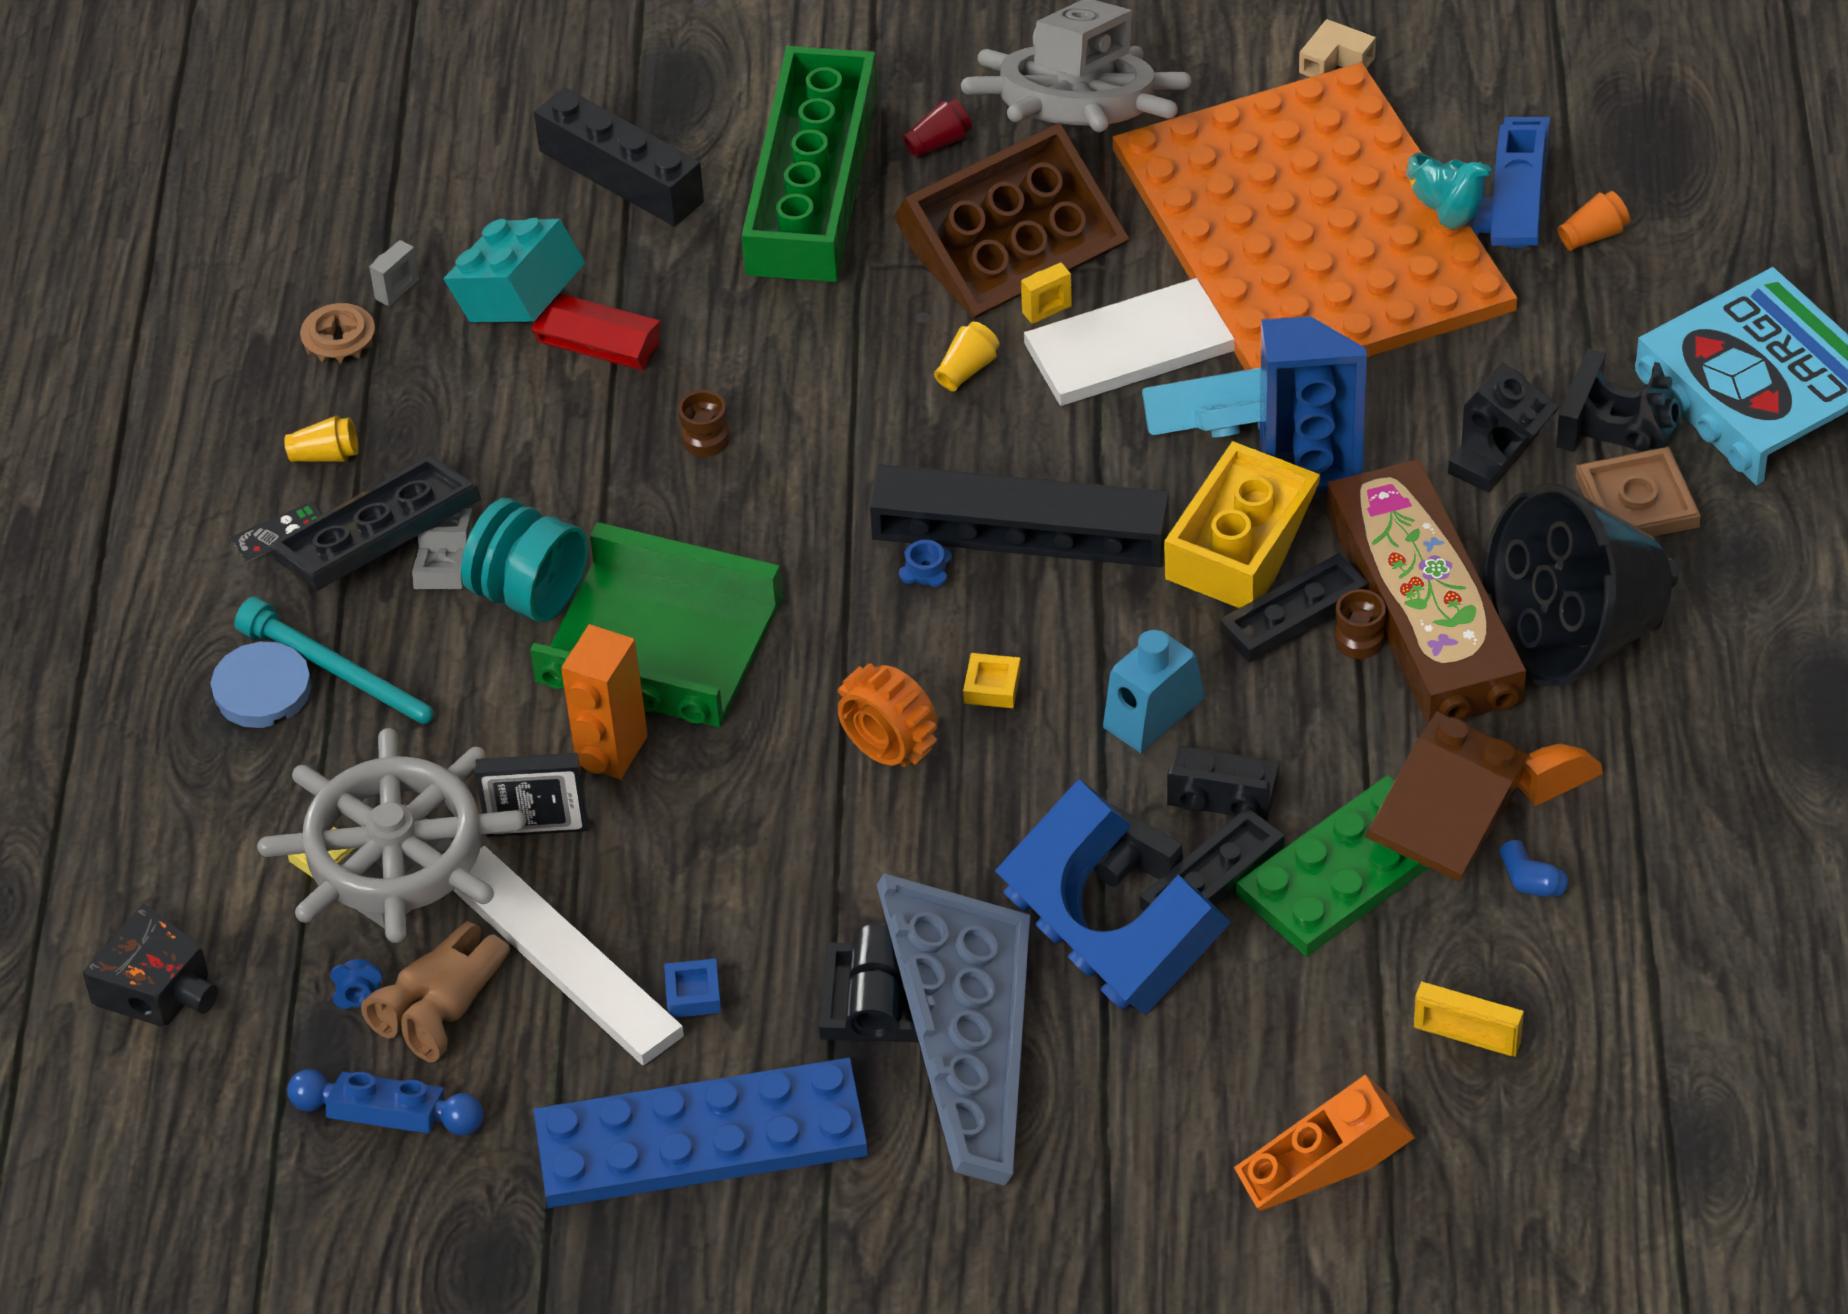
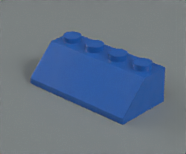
M1311 316L1261 320L1259 451L1320 474V482L1315 493L1327 492V482L1362 473L1367 364L1366 348Z

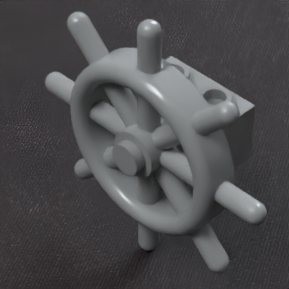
M1080 0L1036 21V28L1033 33V47L1018 50L1010 55L990 49L981 50L978 54L979 64L1000 71V76L966 77L961 82V90L967 95L1000 94L1003 101L1009 106L1007 116L1013 122H1020L1031 117L1050 123L1060 122L1064 125L1091 126L1094 131L1102 132L1106 130L1108 124L1132 119L1143 112L1164 118L1174 117L1178 111L1176 103L1154 96L1153 91L1185 90L1191 85V77L1186 72H1154L1151 66L1142 60L1144 57L1143 50L1139 46L1130 47L1132 10L1097 0Z
M385 728L378 735L379 758L357 764L338 774L332 780H328L307 765L295 767L292 772L293 780L315 795L305 815L303 833L263 837L259 840L257 849L264 857L305 853L309 870L319 887L296 907L295 915L300 922H311L336 900L343 905L358 910L385 928L386 938L390 942L398 943L406 936L407 913L441 899L455 888L480 904L489 903L494 897L493 888L470 873L480 852L482 835L519 831L526 825V816L518 810L478 814L475 800L470 790L464 784V781L475 772V760L486 758V753L481 747L470 748L454 764L446 769L427 760L399 756L398 734L394 729ZM401 791L421 793L409 805L401 804ZM380 794V805L374 809L361 801L367 797ZM440 803L444 804L455 816L437 819L426 818ZM342 814L361 825V827L332 829ZM355 848L339 864L328 853L331 850Z

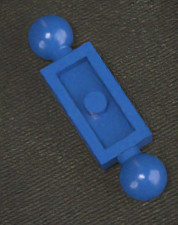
M305 1069L294 1074L287 1087V1095L291 1104L301 1111H316L326 1104V1118L427 1134L431 1131L435 1121L442 1122L444 1127L454 1135H470L481 1126L484 1117L481 1103L470 1094L458 1093L444 1101V1087L426 1085L418 1080L400 1081L374 1077L366 1072H342L336 1083L333 1084L328 1083L326 1077L319 1071Z

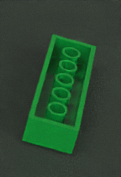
M786 46L741 236L746 276L837 282L878 94L875 52Z

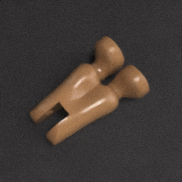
M466 921L436 948L402 969L394 985L386 986L370 993L361 1004V1011L365 1021L372 1030L388 1039L396 1037L402 1031L406 1044L415 1055L427 1062H436L447 1050L448 1039L442 1021L452 1023L459 1020L466 1013L480 990L510 952L509 945L494 934L487 936L478 945L481 936L480 926Z

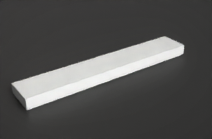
M486 846L480 848L477 861L470 873L489 884L493 888L494 897L489 903L480 904L455 888L453 891L641 1065L645 1066L684 1037L683 1027L676 1019Z

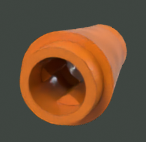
M1610 191L1605 195L1599 192L1568 218L1565 223L1558 226L1557 231L1563 244L1572 251L1577 247L1622 233L1623 227L1630 223V216L1624 202L1615 192Z

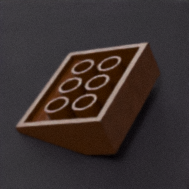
M1060 122L905 197L893 217L917 258L972 319L1022 295V279L1060 262L1070 271L1129 240V237Z

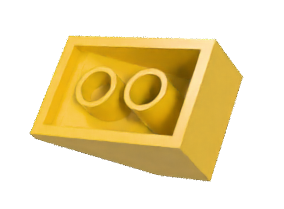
M1232 441L1164 541L1165 579L1237 608H1241L1266 594L1279 573L1320 482V474Z

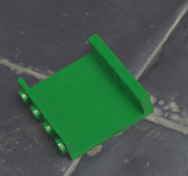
M597 522L590 534L593 563L550 646L533 643L530 649L535 682L545 684L553 689H564L561 667L588 625L591 624L635 639L644 711L659 712L683 718L691 723H703L720 728L783 599L780 565Z

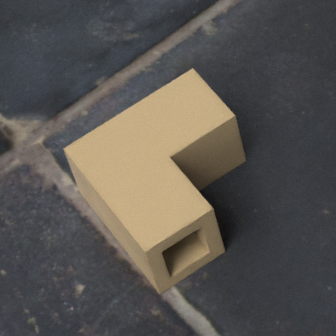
M1326 19L1300 51L1299 73L1313 77L1333 71L1336 66L1346 67L1362 62L1367 69L1375 59L1376 37Z

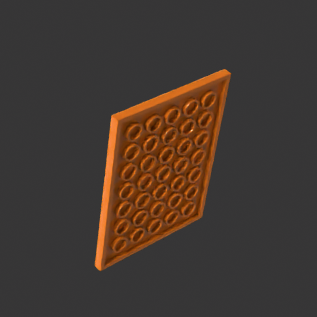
M1362 62L1113 136V151L1190 280L1198 279L1233 336L1234 353L1244 370L1261 367V320L1311 316L1366 348L1367 357L1516 311V295L1470 226H1464L1456 230L1445 228L1440 224L1436 211L1422 203L1413 192L1410 181L1405 175L1408 158L1415 153L1422 152Z

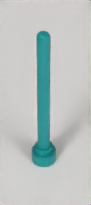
M252 596L239 608L234 626L242 634L253 640L271 638L276 642L294 648L304 658L421 724H427L432 721L434 711L429 705L279 621V615L275 613L273 605L257 596Z

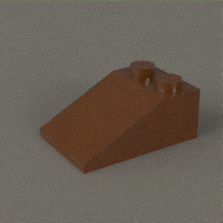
M1436 711L1411 750L1372 821L1366 838L1460 882L1512 802L1529 754L1514 748L1506 741L1495 739L1471 728L1459 719L1448 717Z

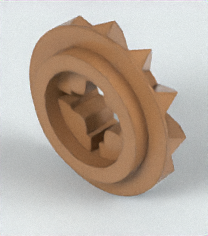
M348 303L330 304L315 310L304 320L300 330L301 341L308 355H317L322 363L331 358H336L340 364L344 357L349 355L360 358L362 349L372 347L373 335L376 334L372 316L365 309ZM337 326H340L341 331H343V339L334 340V332H337Z

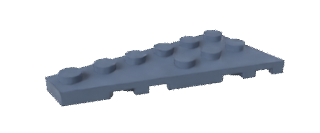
M883 873L877 883V889L954 1172L1005 1186L1013 1175L1030 914Z

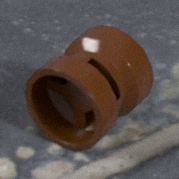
M697 390L684 396L679 403L678 413L682 425V444L685 450L698 457L717 455L729 443L726 403L723 397L710 390Z
M1356 589L1341 595L1337 601L1335 643L1337 649L1348 657L1356 659L1369 658L1379 653L1384 646L1385 628L1383 625L1385 623L1386 605L1377 593L1365 589Z

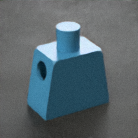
M1149 630L1142 633L1138 639V646L1120 660L1110 672L1103 728L1140 754L1204 699V689L1198 660L1193 651L1163 631Z

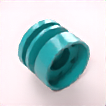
M500 498L490 504L478 518L468 537L462 555L460 571L463 586L470 593L477 596H485L495 604H506L511 611L538 623L549 622L557 617L568 605L580 584L587 561V536L581 528L554 516L543 517L538 509L525 507L515 499Z

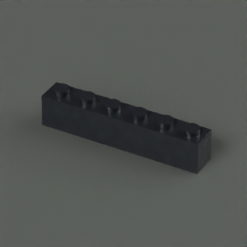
M880 464L870 504L872 540L902 543L932 540L943 547L1161 567L1164 541L1167 537L1169 526V491Z

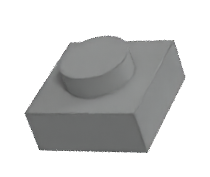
M402 240L396 242L385 253L380 254L374 263L369 266L375 299L387 306L393 304L419 280L414 247Z

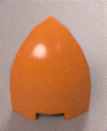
M1560 743L1543 747L1529 753V758L1518 787L1530 802L1537 806L1602 775V765L1586 750L1576 746Z

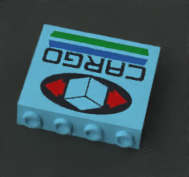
M1774 267L1638 338L1635 371L1641 381L1645 384L1649 383L1653 365L1655 362H1659L1665 377L1670 376L1672 378L1670 390L1673 397L1680 403L1681 415L1697 429L1700 436L1706 442L1712 443L1728 458V461L1735 470L1743 472L1756 486L1764 482L1767 455L1848 412V334Z

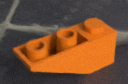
M1365 1074L1236 1165L1234 1169L1259 1211H1263L1372 1169L1415 1137L1392 1098Z

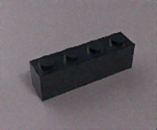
M563 87L534 111L540 152L673 227L677 226L704 202L701 165L698 160L566 87Z

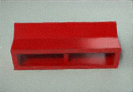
M559 293L536 318L531 331L538 343L644 371L650 355L659 346L660 320Z

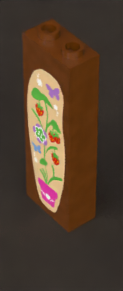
M1420 459L1327 482L1326 515L1350 565L1369 582V590L1377 593L1384 600L1386 605L1385 623L1383 625L1385 628V638L1427 725L1436 711L1462 721L1468 717L1495 710L1502 711L1514 705L1524 703L1526 669Z

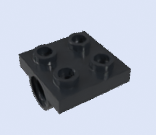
M873 924L861 927L854 933L852 943L827 942L819 1022L820 1040L919 1042L888 926Z

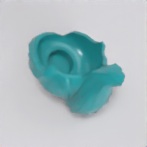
M1415 153L1408 158L1405 175L1408 177L1417 198L1427 207L1436 211L1440 224L1447 229L1456 230L1464 227L1476 216L1484 199L1485 176L1491 175L1493 169L1487 163H1482L1481 161L1466 163L1452 160L1443 164L1428 155Z

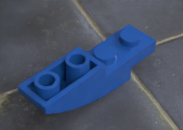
M1504 117V124L1500 125L1493 189L1491 245H1505L1510 248L1538 245L1545 199L1544 179L1551 135L1550 117Z

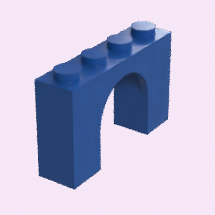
M1078 779L1000 864L995 872L1009 884L1003 892L1014 904L1024 912H1027L1032 907L1041 916L1035 924L1047 937L1056 944H1059L1064 939L1073 948L1068 958L1089 977H1092L1097 972L1106 981L1101 991L1122 1010H1125L1130 1004L1147 1015L1229 926L1231 921L1198 889L1177 875L1150 906L1132 923L1114 931L1100 932L1090 930L1082 911L1084 885L1093 868L1132 825L1100 794Z

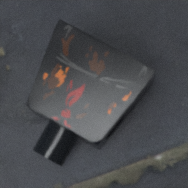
M145 904L141 905L82 972L91 1004L160 1027L168 1025L184 1006L201 1014L207 1013L213 1007L218 995L217 986L206 981L209 973L200 945Z

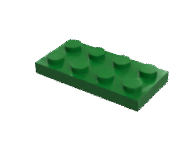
M1386 775L1236 882V896L1306 957L1429 869L1427 866L1366 838L1372 821L1395 781L1389 775Z

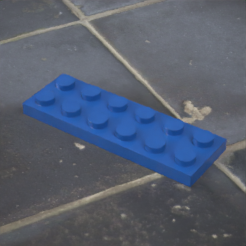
M850 1057L533 1109L548 1208L868 1156Z

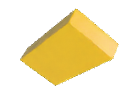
M1421 981L1415 995L1414 1027L1516 1057L1521 1044L1524 1011Z

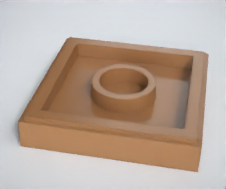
M1669 447L1576 465L1575 477L1584 497L1652 537L1700 527L1701 515Z

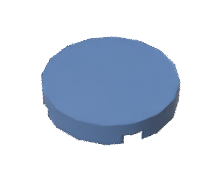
M262 641L240 646L225 655L215 667L210 683L215 704L219 707L220 713L228 721L243 727L255 728L275 725L274 720L286 715L288 720L298 714L308 701L312 687L306 660L294 648L279 642Z

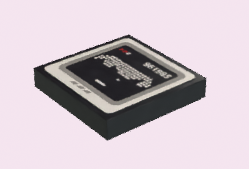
M578 753L475 760V775L482 814L518 810L526 816V825L523 829L486 834V837L588 831V813Z

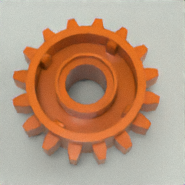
M868 663L864 668L859 666L842 681L844 684L837 691L842 696L838 702L839 720L848 737L864 754L881 764L891 766L900 763L902 767H906L911 762L914 765L917 764L932 750L931 747L937 742V738L932 734L937 729L936 712L925 691L910 676L892 666L880 665L874 667L872 663Z

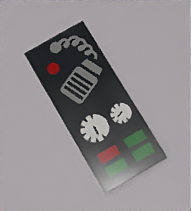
M313 501L230 538L245 561L248 562L270 552L269 545L272 542L322 514Z

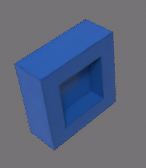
M716 958L664 964L668 1013L673 1018L721 1013Z

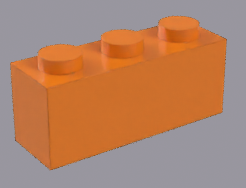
M589 624L561 667L574 753L579 754L580 766L594 774H605L621 780L648 737L635 639Z

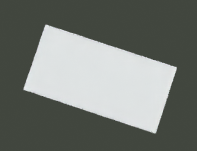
M1197 278L1024 332V344L1060 406L1234 351V338Z

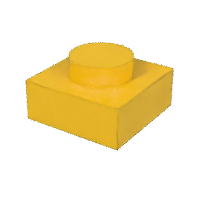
M1062 262L1021 280L1022 313L1031 324L1072 306L1071 273Z
M971 653L963 689L964 704L1013 709L1021 672L1020 658Z

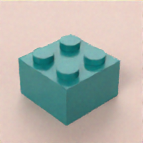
M498 219L489 223L483 229L482 236L471 249L458 256L455 262L456 265L443 279L469 322H528L536 320L586 262L560 219Z

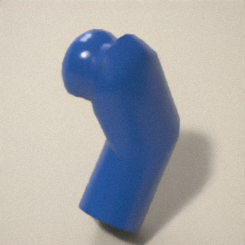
M1512 840L1501 846L1499 850L1500 856L1512 885L1517 891L1540 897H1558L1566 891L1568 877L1564 870L1558 869L1549 863L1530 860L1526 848L1520 840Z

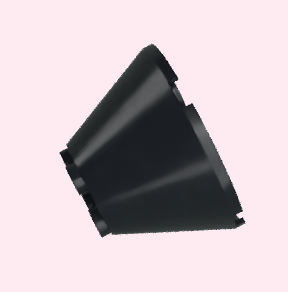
M1539 484L1528 492L1516 494L1498 516L1486 549L1483 586L1487 594H1492L1493 606L1526 669L1525 680L1541 686H1558L1579 679L1648 631L1659 629L1670 602L1672 587L1677 584L1679 571L1677 563L1673 559L1667 558L1662 546L1651 535L1568 487L1558 484Z

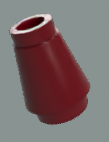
M953 98L947 103L941 100L909 132L903 135V141L909 152L915 158H919L922 155L966 139V133L972 130L973 126L966 110L956 99Z

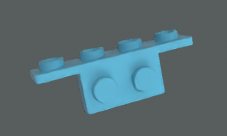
M1261 367L1145 387L1142 390L1148 432L1152 435L1199 428L1204 431L1211 430L1212 437H1223L1240 433L1239 425L1257 422L1258 429H1260Z

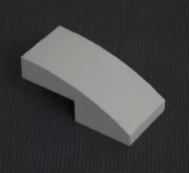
M465 508L418 535L419 550L412 571L414 589L463 588L460 571L462 555L472 531V508Z

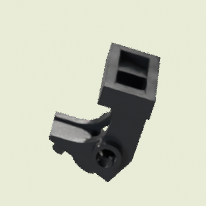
M1587 349L1559 413L1556 447L1575 452L1581 436L1638 451L1667 447L1674 428L1680 423L1681 407L1679 401L1673 397L1670 390L1672 378L1670 376L1665 377L1660 363H1654L1651 379L1648 384L1643 386L1642 390H1624L1614 386L1604 377L1606 353Z
M1502 362L1464 405L1461 447L1449 459L1448 474L1490 493L1539 435L1540 429L1557 412L1559 406L1550 400L1546 394L1530 384L1519 371L1510 368ZM1493 434L1510 442L1503 452L1499 450L1494 442Z

